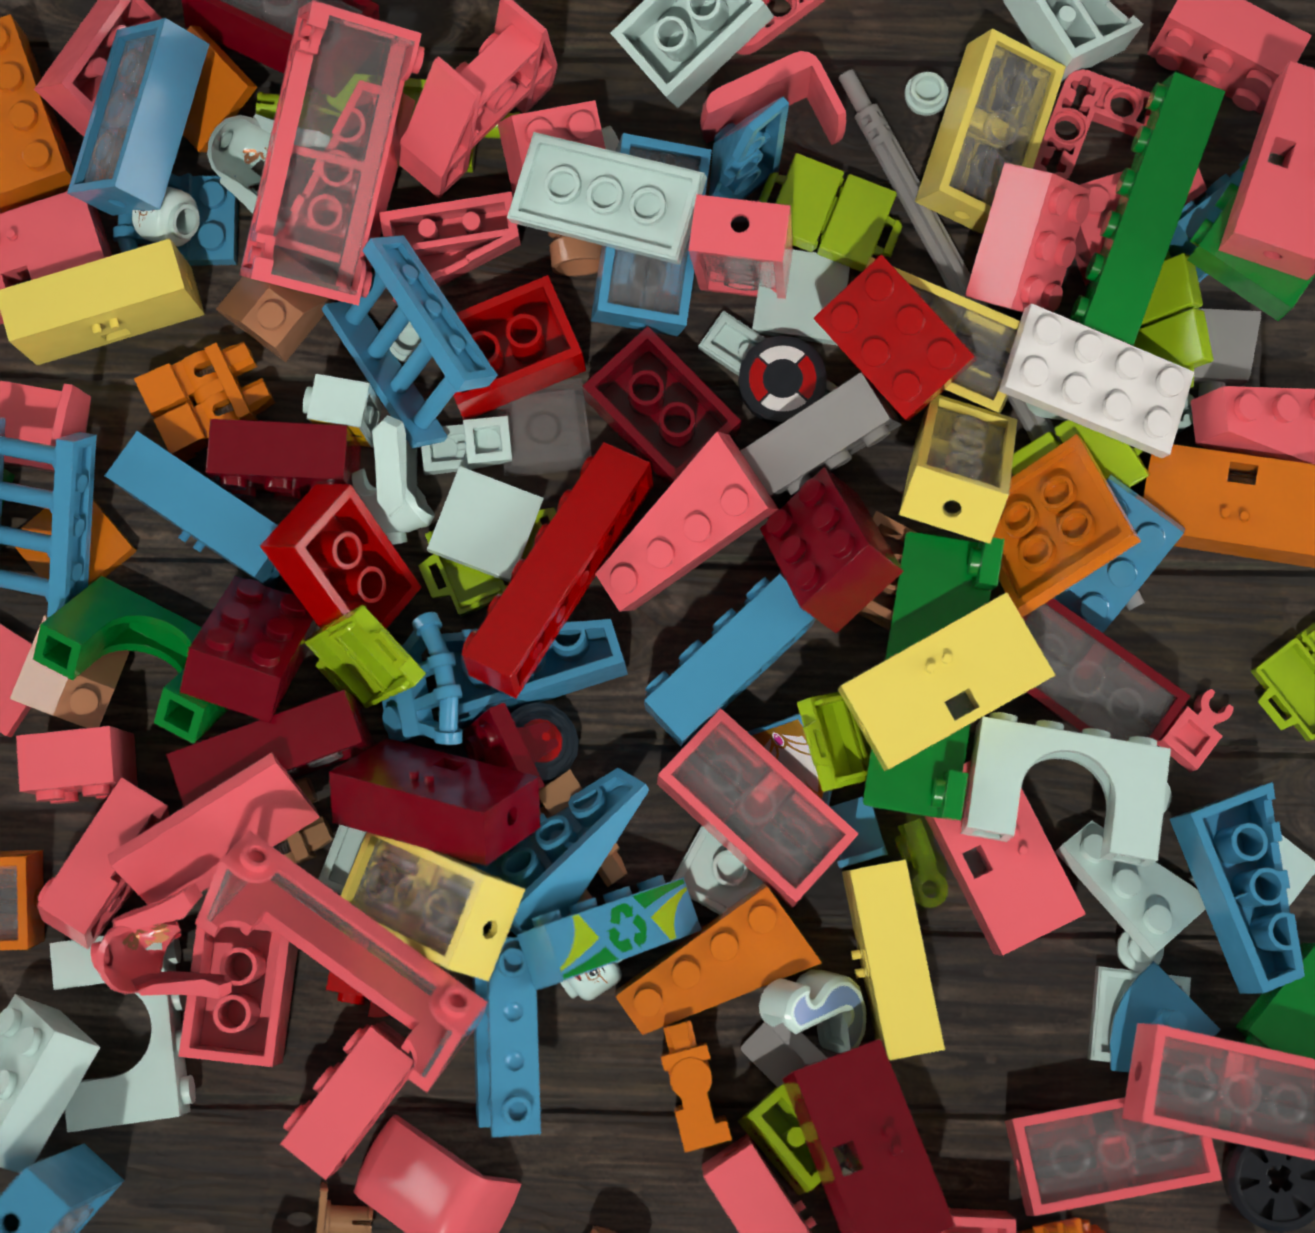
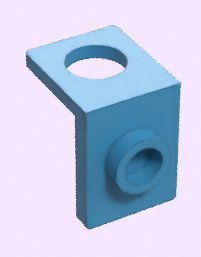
M863 797L830 806L833 811L859 833L840 855L841 860L837 861L839 868L888 854L874 808L865 806L862 802Z

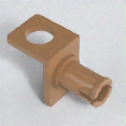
M320 1182L315 1233H371L373 1208L369 1205H331V1200H327L328 1184L327 1182Z

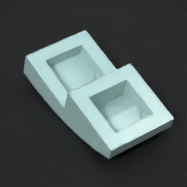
M508 416L463 420L462 425L442 426L448 435L444 442L421 446L425 475L457 472L459 466L471 470L512 461Z

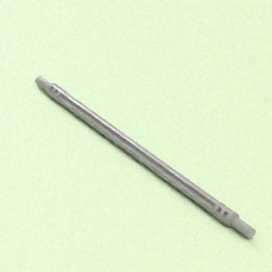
M854 70L846 71L839 77V81L857 112L855 119L894 191L897 192L900 202L947 288L951 292L988 307L985 302L965 296L971 276L937 212L915 202L921 185L878 104L871 103ZM1008 396L1031 442L1049 431H1052L1055 435L1054 426L1049 418L1036 416L1029 410L1026 402ZM1056 436V438L1058 439V441H1059V442H1062V441L1060 440L1059 436ZM1139 590L1126 604L1129 611L1145 603Z

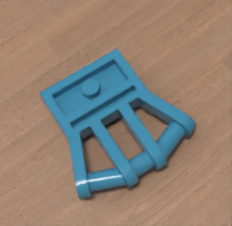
M170 175L167 186L190 194L196 201L200 221L198 230L190 241L177 247L189 265H237L239 199L220 183V176ZM132 213L118 215V226L113 228V240L118 243L121 253L138 248L137 244L154 243L143 239L137 233L133 225Z
M435 612L424 613L412 622L414 631L404 645L401 646L426 674L416 686L382 701L384 710L382 717L383 725L388 732L389 739L404 743L427 736L433 738L434 742L438 744L462 743V729L458 728V698L463 696L460 684H455L452 669L456 665L454 652H449L441 635L442 623L438 614ZM427 648L430 656L427 657L426 661L422 662L421 655ZM435 674L437 688L428 694L426 677ZM440 706L439 722L433 720L432 709Z

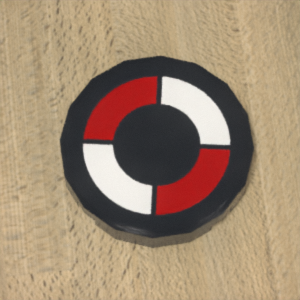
M780 335L764 339L749 350L741 363L738 384L741 399L749 411L766 423L778 425V423L786 422L824 397L827 374L822 358L811 345L799 338Z

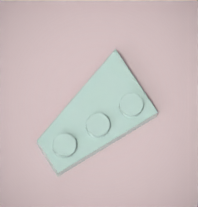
M1091 821L1055 852L1144 953L1151 958L1205 910L1199 891L1156 862L1146 867L1100 859L1104 828Z

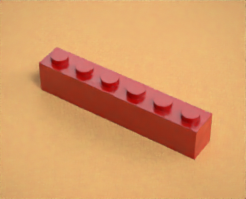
M603 442L595 456L590 455L585 460L579 480L572 490L567 489L563 493L558 503L557 513L549 524L546 523L539 529L533 549L526 559L522 558L517 562L511 574V582L502 595L498 594L493 598L487 610V618L479 630L472 631L465 640L462 656L469 676L513 698L518 697L596 576L595 573L604 564L654 487L650 462Z

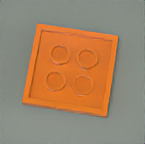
M1078 434L1011 478L1009 496L993 535L994 538L1005 539L999 581L1022 618L1141 542L1087 445Z

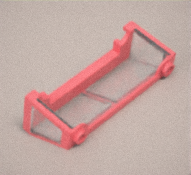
M314 0L299 8L240 269V276L358 306L360 298L368 296L372 283V271L366 270L365 254L362 250L368 243L404 83L408 80L411 73L418 74L422 66L425 48L419 46L422 33Z
M250 830L220 860L195 924L213 937L220 932L221 928L227 926L241 927L240 931L246 936L261 921L412 1030L401 1047L407 1053L411 1051L414 1058V1067L407 1079L425 1092H428L475 1030L483 1017L488 1002Z

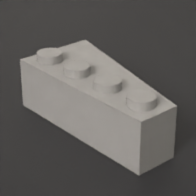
M861 372L742 449L741 453L773 501L787 493L794 496L802 485L809 479H812L823 467L830 472L841 467L852 459V454L866 446L871 447L890 435L892 430L901 426L902 423L888 400Z

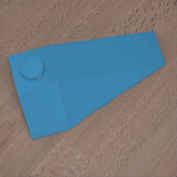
M783 96L747 116L739 124L730 123L726 125L716 135L715 143L713 144L709 196L744 200L767 181L769 174L779 171L789 102Z
M617 768L572 795L568 802L569 806L548 819L544 813L541 814L539 829L485 866L474 862L471 864L475 868L525 889L509 929L511 932L517 935L534 929L533 918L556 910H560L562 918L569 916L568 907L578 902L647 795L649 789L645 783Z

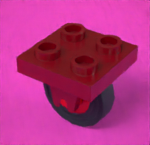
M505 702L489 708L462 732L464 736V750L469 759L539 776V790L545 786V783H550L567 772L576 759L579 740L576 729L568 716L555 706L540 702L521 705L511 713H509Z

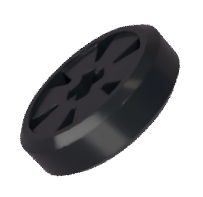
M1236 1143L1231 1145L1224 1160L1223 1184L1230 1203L1243 1218L1260 1228L1274 1232L1294 1231L1308 1225L1315 1219V1160ZM1281 1166H1283L1284 1170L1281 1176L1286 1180L1285 1185L1282 1188L1274 1185L1270 1189L1269 1185L1272 1180L1267 1175L1269 1169L1274 1168L1279 1171Z

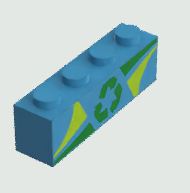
M663 875L638 883L639 893L632 895L630 886L603 895L606 903L604 905L598 906L596 899L592 898L569 906L568 909L571 916L562 918L560 910H556L533 918L532 921L535 928L517 934V938L534 989L538 990L701 931L702 929L684 878L665 883Z

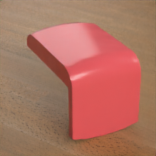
M799 51L711 92L702 107L700 126L703 139L707 144L714 141L716 135L726 125L730 123L739 124L747 116L782 96L789 102V105L807 98L831 145L843 139L846 128V110L818 58L809 52Z
M0 381V417L6 418L5 437L56 446L57 438L77 432L86 433L91 396L74 385L64 384L62 391ZM4 455V464L55 472L52 464Z
M395 1114L381 1129L371 1145L359 1171L354 1193L363 1202L405 1233H499L516 1200L521 1183L510 1178L484 1176Z

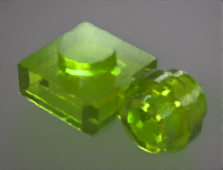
M920 818L898 826L901 835L895 837L902 859L906 860V863L911 861L914 869H917L918 872L911 883L914 900L919 905L930 908L939 906L945 901L948 895V883L937 870L935 864L937 860ZM927 880L933 881L937 887V892L932 898L926 897L922 892V886Z

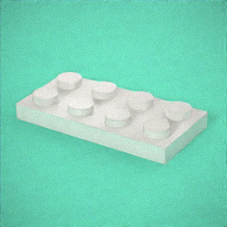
M1031 303L1023 311L998 391L1154 456L1164 458L1171 453L1194 371Z

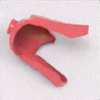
M195 883L166 899L129 911L112 919L113 927L107 931L102 941L91 944L92 963L110 989L124 994L139 993L141 996L193 995L220 999L232 992V981L228 975L181 971L161 972L167 947L174 939L181 936L179 922L175 920L183 919L203 896ZM153 943H162V950L144 949Z

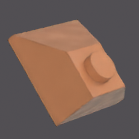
M274 245V263L271 274L333 289ZM242 276L216 310L286 362L324 316L321 309L325 303H334L336 300Z
M44 614L42 622L48 618L47 615ZM39 627L10 699L85 728L99 727L130 651L108 653L96 660L74 680H71L33 660L40 630Z

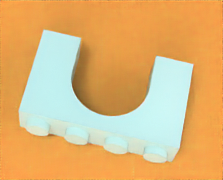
M993 712L990 713L989 717L983 716L980 719L975 730L961 834L1008 842L1015 835L1021 785L1028 769L1045 760L1066 759L1088 769L1097 778L1105 794L1106 816L1100 859L1146 867L1158 860L1170 748L1158 747L1155 739L1133 736L1129 737V741L1110 738V732L1101 729L1086 728L1082 730V733L1065 731L1063 724L1054 721L1040 720L1036 721V725L1017 722V716L1008 713Z
M98 936L95 942L102 941L104 936ZM179 938L174 939L167 947L161 972L176 971L175 964L181 961ZM74 940L49 943L54 990L105 983L92 963L91 947L86 949ZM153 943L144 950H162V943ZM135 993L145 1004L151 1019L152 1031L148 1049L138 1064L124 1074L81 1080L65 1108L67 1132L180 1117L191 1112L190 1104L195 1102L196 1097L195 1083L192 1075L187 1076L185 1057H178L182 1035L180 1010L185 1009L186 995L141 996L139 993Z

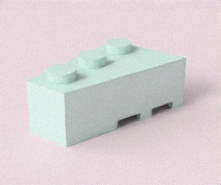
M1003 0L1033 50L1066 66L1062 81L1067 79L1068 75L1074 71L1085 70L1124 51L1143 26V23L1134 15L1130 19L1109 2L1110 0Z

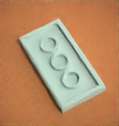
M533 132L507 218L511 223L681 265L692 228L696 194L702 195L707 177L703 172Z

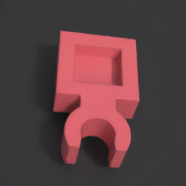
M1213 689L1200 694L1195 699L1194 711L1188 706L1180 710L1157 742L1159 747L1170 748V756L1190 773L1198 770L1222 738V735L1213 726L1229 719L1233 713L1234 707L1230 704L1222 707L1218 713L1210 709L1209 701L1215 694Z

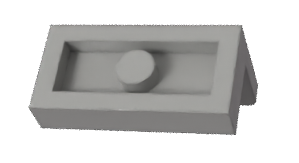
M764 1021L741 1045V1051L777 1087L784 1084L782 1079L791 1072L827 1059L802 1032L795 1034L788 1030L784 1023L772 1027Z

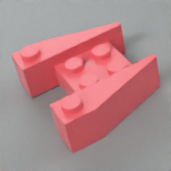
M500 0L494 33L485 40L479 50V55L470 64L466 61L462 62L454 70L439 56L434 60L407 131L400 140L399 165L437 198H440L468 171L471 149L514 107L522 113H527L553 87L558 65L547 29L513 0Z

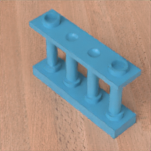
M405 236L370 238L362 250L375 270L372 275L368 296L360 298L359 306L346 302L325 303L321 310L390 416L403 422L406 440L411 448L444 442L448 435L436 417L456 392L488 387L497 377V374ZM387 287L397 302L398 307L379 332L369 317L368 312ZM410 322L420 337L421 342L402 366L391 353L390 347ZM433 357L445 377L425 401L413 382Z
M0 417V544L48 553L50 557L49 579L0 569V588L45 596L48 601L47 617L49 618L88 587L97 435L77 432L57 438L56 446L5 437L6 418ZM4 455L52 464L55 469L54 491L4 482ZM2 500L50 509L52 513L51 535L2 526Z
M506 937L489 981L472 976L473 992L488 1002L483 1017L474 1030L476 1126L478 1128L491 1127L492 1137L541 1134L537 993L534 989L518 938Z

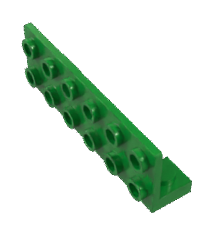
M916 532L906 533L900 563L904 572L898 576L885 661L989 603L991 591L998 586L1005 539L993 537L989 544L983 541L976 543ZM965 691L944 702L954 720L973 710V704ZM970 724L886 771L883 770L871 749L862 800L863 804L869 807L951 821H961L969 774L963 772Z

